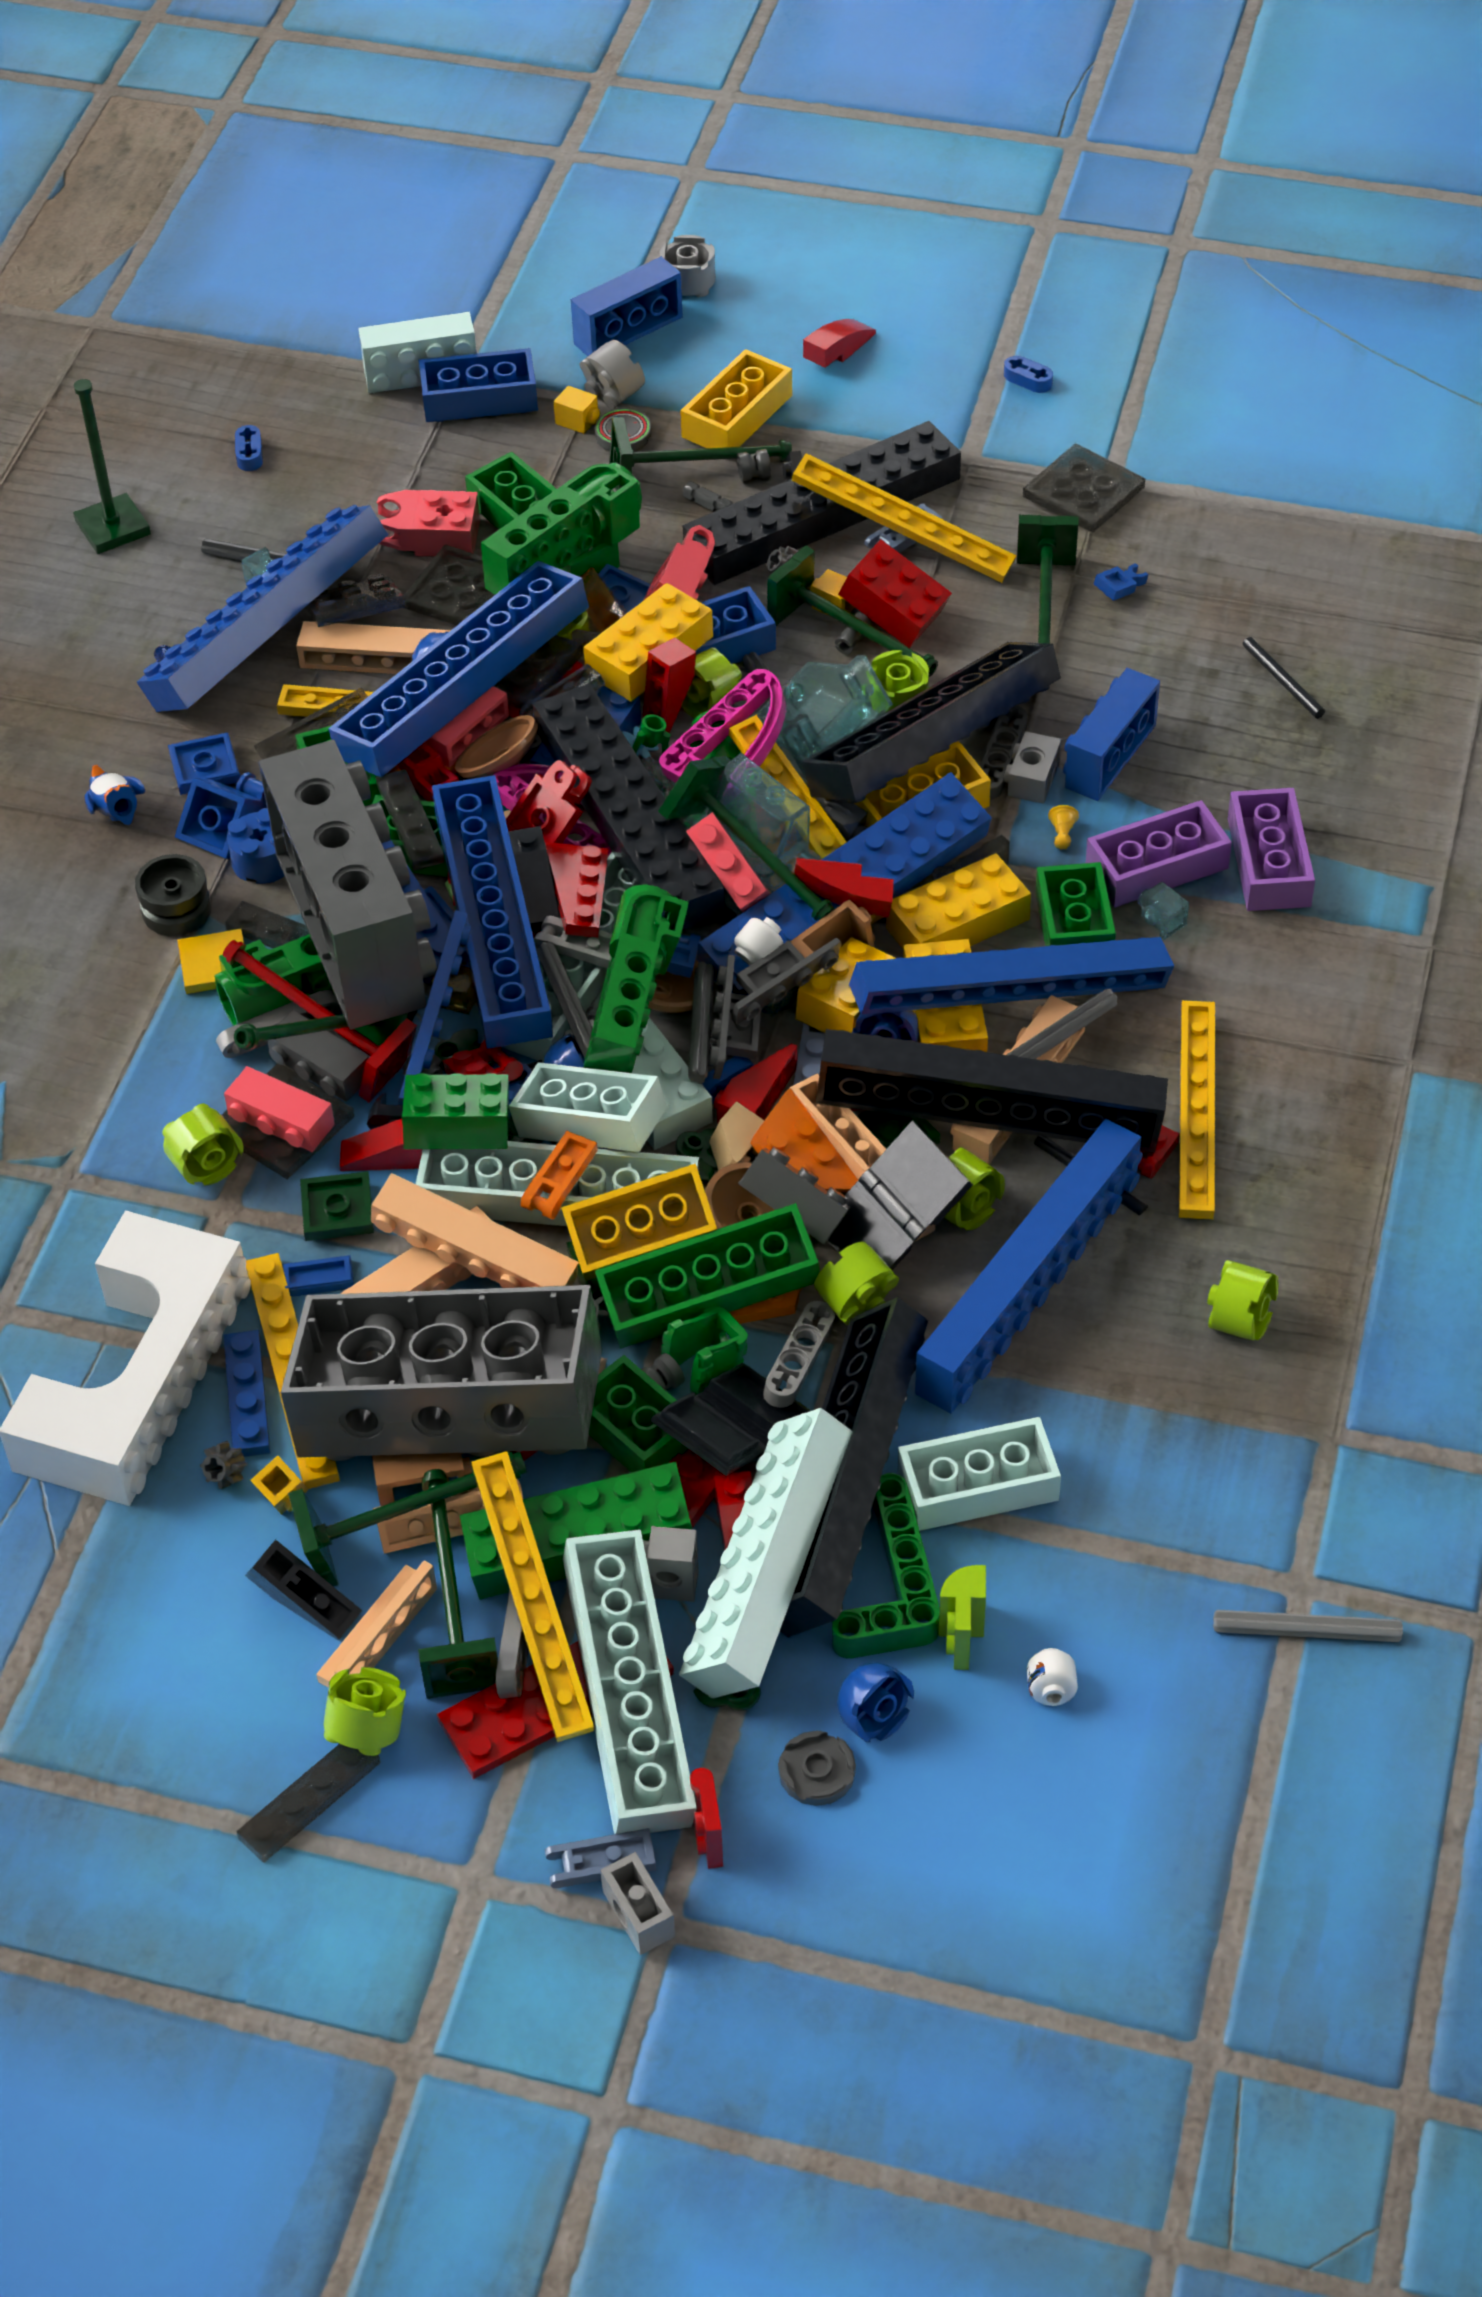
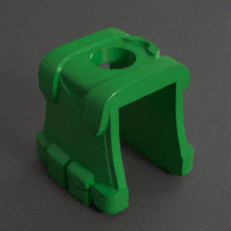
M711 1306L703 1310V1313L698 1317L685 1321L677 1319L669 1323L667 1331L663 1334L661 1355L663 1353L669 1354L680 1366L696 1354L692 1366L690 1392H694L697 1395L704 1391V1388L709 1385L711 1379L744 1362L743 1356L747 1353L748 1334L728 1311L720 1306Z

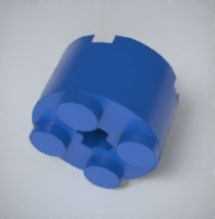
M267 808L229 822L227 843L234 873L247 881L246 878L255 879L256 884L272 883L283 878L285 875L276 857Z

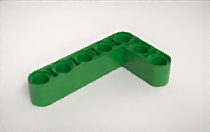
M896 1473L881 1475V1485L874 1498V1510L898 1601L844 1610L837 1620L832 1621V1648L837 1655L846 1659L926 1646L933 1643L939 1635L940 1607L906 1480ZM895 1526H902V1527H904V1528H894V1527H895ZM902 1557H911L912 1559H902ZM910 1588H918V1589H921V1590H919V1591H912V1590H909V1589H910ZM925 1619V1620H928L929 1622H927V1623H920V1622H917V1620ZM889 1626V1627H892V1628H891V1629H881V1628H879V1627ZM851 1632V1633H854L855 1635H853V1636H845V1635H842V1634Z

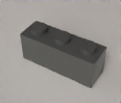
M292 1010L277 1025L309 1019ZM329 1031L267 1040L269 1055L279 1065L284 1064L296 1071L302 1079L311 1080L328 1095H335L347 1102L360 1089L365 1063L369 1059V1055Z
M773 1147L771 1151L767 1148L762 1149L738 1184L774 1210L796 1203L807 1233L825 1244L851 1208L845 1204L847 1197L832 1187L828 1191L816 1183L819 1178L806 1168L801 1167L798 1171L788 1163L791 1158L776 1147Z

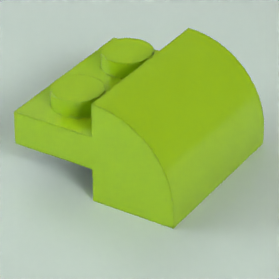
M970 1565L956 1570L945 1580L941 1588L939 1636L946 1637V1655H954V1670H969L970 1638L984 1637L986 1565Z

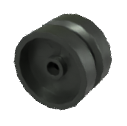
M169 854L154 858L140 868L135 878V889L140 902L142 919L149 929L167 936L185 935L197 930L207 921L211 913V899L207 889L205 871L198 861L185 855Z

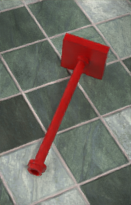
M232 940L224 949L223 956L229 964L233 965L238 962L315 1018L336 1016L245 952L246 945L243 942ZM406 1018L380 1046L355 1029L350 1030L349 1027L334 1029L335 1032L370 1056L365 1063L359 1096L368 1103L399 1072L405 1060L411 1054L417 1025Z

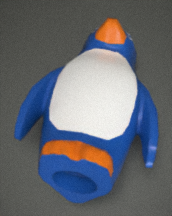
M96 764L92 766L89 790L84 798L90 814H95V811H99L103 815L109 816L112 821L120 820L125 825H130L137 808L135 795L144 794L146 790L141 781L134 776L107 773Z

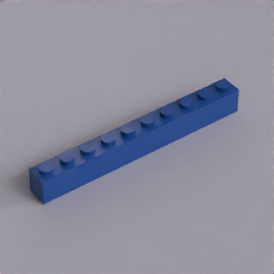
M1161 937L875 961L867 960L856 962L849 986L859 1011L863 1015L1045 999L1051 995L1054 997L1099 994L1105 989H1111L1112 992L1165 988L1174 964Z

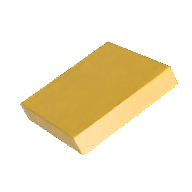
M242 929L177 939L186 994L216 989L214 975L222 972L219 956L223 954L224 949L232 940L244 943Z

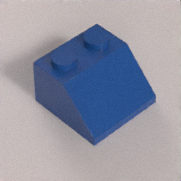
M193 778L174 837L229 859L230 853L227 843L229 822L239 819L244 815L258 812L261 810L264 801L214 780Z

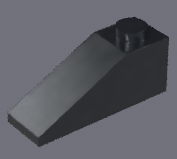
M541 826L509 831L531 927L541 926L546 916L560 918Z
M276 1539L245 1575L274 1600L336 1640L342 1637L362 1612L358 1606Z

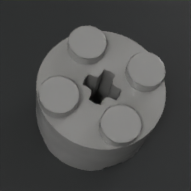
M680 235L674 237V242L668 245L665 242L660 249V257L662 256L681 272L682 295H695L697 297L708 295L709 289L716 280L714 246L711 243L709 246L705 243V238L697 235Z
M617 340L605 343L579 363L587 381L584 384L586 391L600 396L610 409L617 407L645 384V376L639 362L633 364L629 358L632 352Z

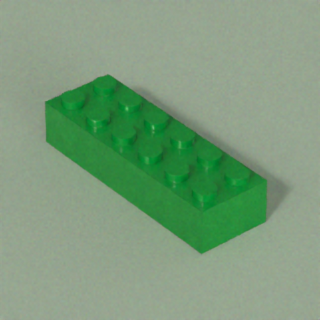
M512 451L465 476L467 492H478L480 514L498 529L504 527L556 490L552 484ZM602 541L597 542L589 550L572 560L567 566L562 567L561 570L582 577L584 586L592 582L606 564L616 568L620 567L618 544L611 547Z
M795 1203L595 1270V1274L620 1349L661 1336L667 1331L669 1323L677 1319L685 1321L698 1317L703 1313V1310L711 1306H720L726 1311L732 1312L815 1283L820 1272V1267L799 1209Z
M676 1462L522 1499L548 1582L566 1578L563 1563L566 1538L641 1530L642 1539L649 1541L651 1526L693 1530ZM485 1509L460 1515L471 1578L479 1600L509 1593L510 1588Z

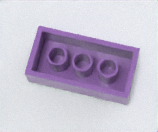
M1294 788L1231 792L1227 819L1247 911L1311 907L1315 878Z
M1200 800L1087 838L1085 863L1101 862L1108 898L1115 908L1229 869L1232 842L1203 801Z

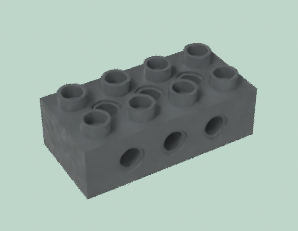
M335 740L259 760L258 763L276 857L349 1029L352 1030L426 1008L427 1003L423 980L434 977L437 966L428 939L426 937L417 939L416 932L431 928L428 910L419 889L404 893L401 888L410 884V875L400 846L397 845L384 849L381 844L390 841V831L381 804L378 802L364 806L362 802L371 799V791L361 761L345 764Z
M572 1285L306 1295L280 1392L297 1458L326 1457L333 1461H344L355 1456L469 1453L477 1457H486L504 1451L538 1450L545 1454L557 1455L572 1449H586L602 1355L591 1286Z

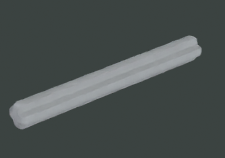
M1216 1610L1213 1616L1214 1631L1223 1633L1400 1642L1403 1636L1402 1621L1398 1619Z

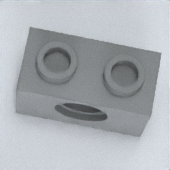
M1025 731L1021 743H1016L1012 754L1013 764H1008L1005 770L1004 782L1008 783V796L1045 803L1060 762V738Z
M651 1526L649 1541L643 1540L654 1598L694 1602L699 1573L696 1530Z
M636 1852L600 1870L603 1893L640 1955L675 1938L674 1915Z

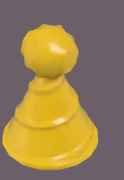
M1058 805L1049 810L1048 819L1058 834L1055 837L1054 845L1062 850L1070 846L1071 837L1068 833L1073 828L1074 823L1078 821L1079 812L1072 806Z

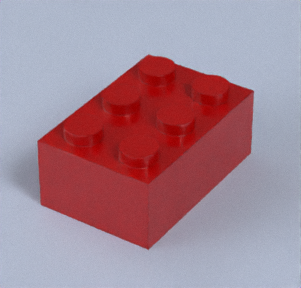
M882 539L876 543L848 574L838 593L839 596L908 648L917 641L939 616L952 594Z

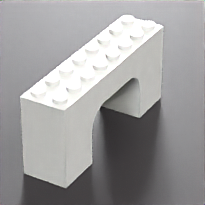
M125 1210L95 1262L106 1306L152 1318L151 1324L123 1373L107 1385L97 1388H80L31 1374L0 1427V1437L12 1472L130 1506L135 1495L140 1494L144 1489L146 1475L151 1466L156 1465L159 1461L162 1445L167 1436L170 1437L174 1433L177 1418L182 1408L188 1407L196 1382L203 1379L210 1356L218 1351L224 1330L227 1325L230 1326L234 1322L237 1306L241 1299H245L249 1294L251 1280L248 1278L246 1258L243 1256L239 1241Z

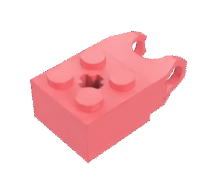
M402 490L388 493L378 498V514L386 517L380 522L385 529L394 532L393 536L385 537L379 544L400 551H415V556L473 558L480 524L478 492ZM393 502L398 505L399 509L391 511L386 509L383 504Z
M701 525L692 527L686 534L682 544L677 543L654 576L643 601L666 583L697 600L699 594L695 590H700L708 576L704 570L715 545L713 532ZM700 534L705 537L707 546L693 541V535Z

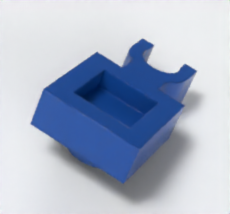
M1136 563L1130 565L1126 571L1121 570L1117 566L1096 574L1094 585L1114 601L1134 593L1136 586L1146 584L1149 574L1147 572L1136 574L1138 570Z

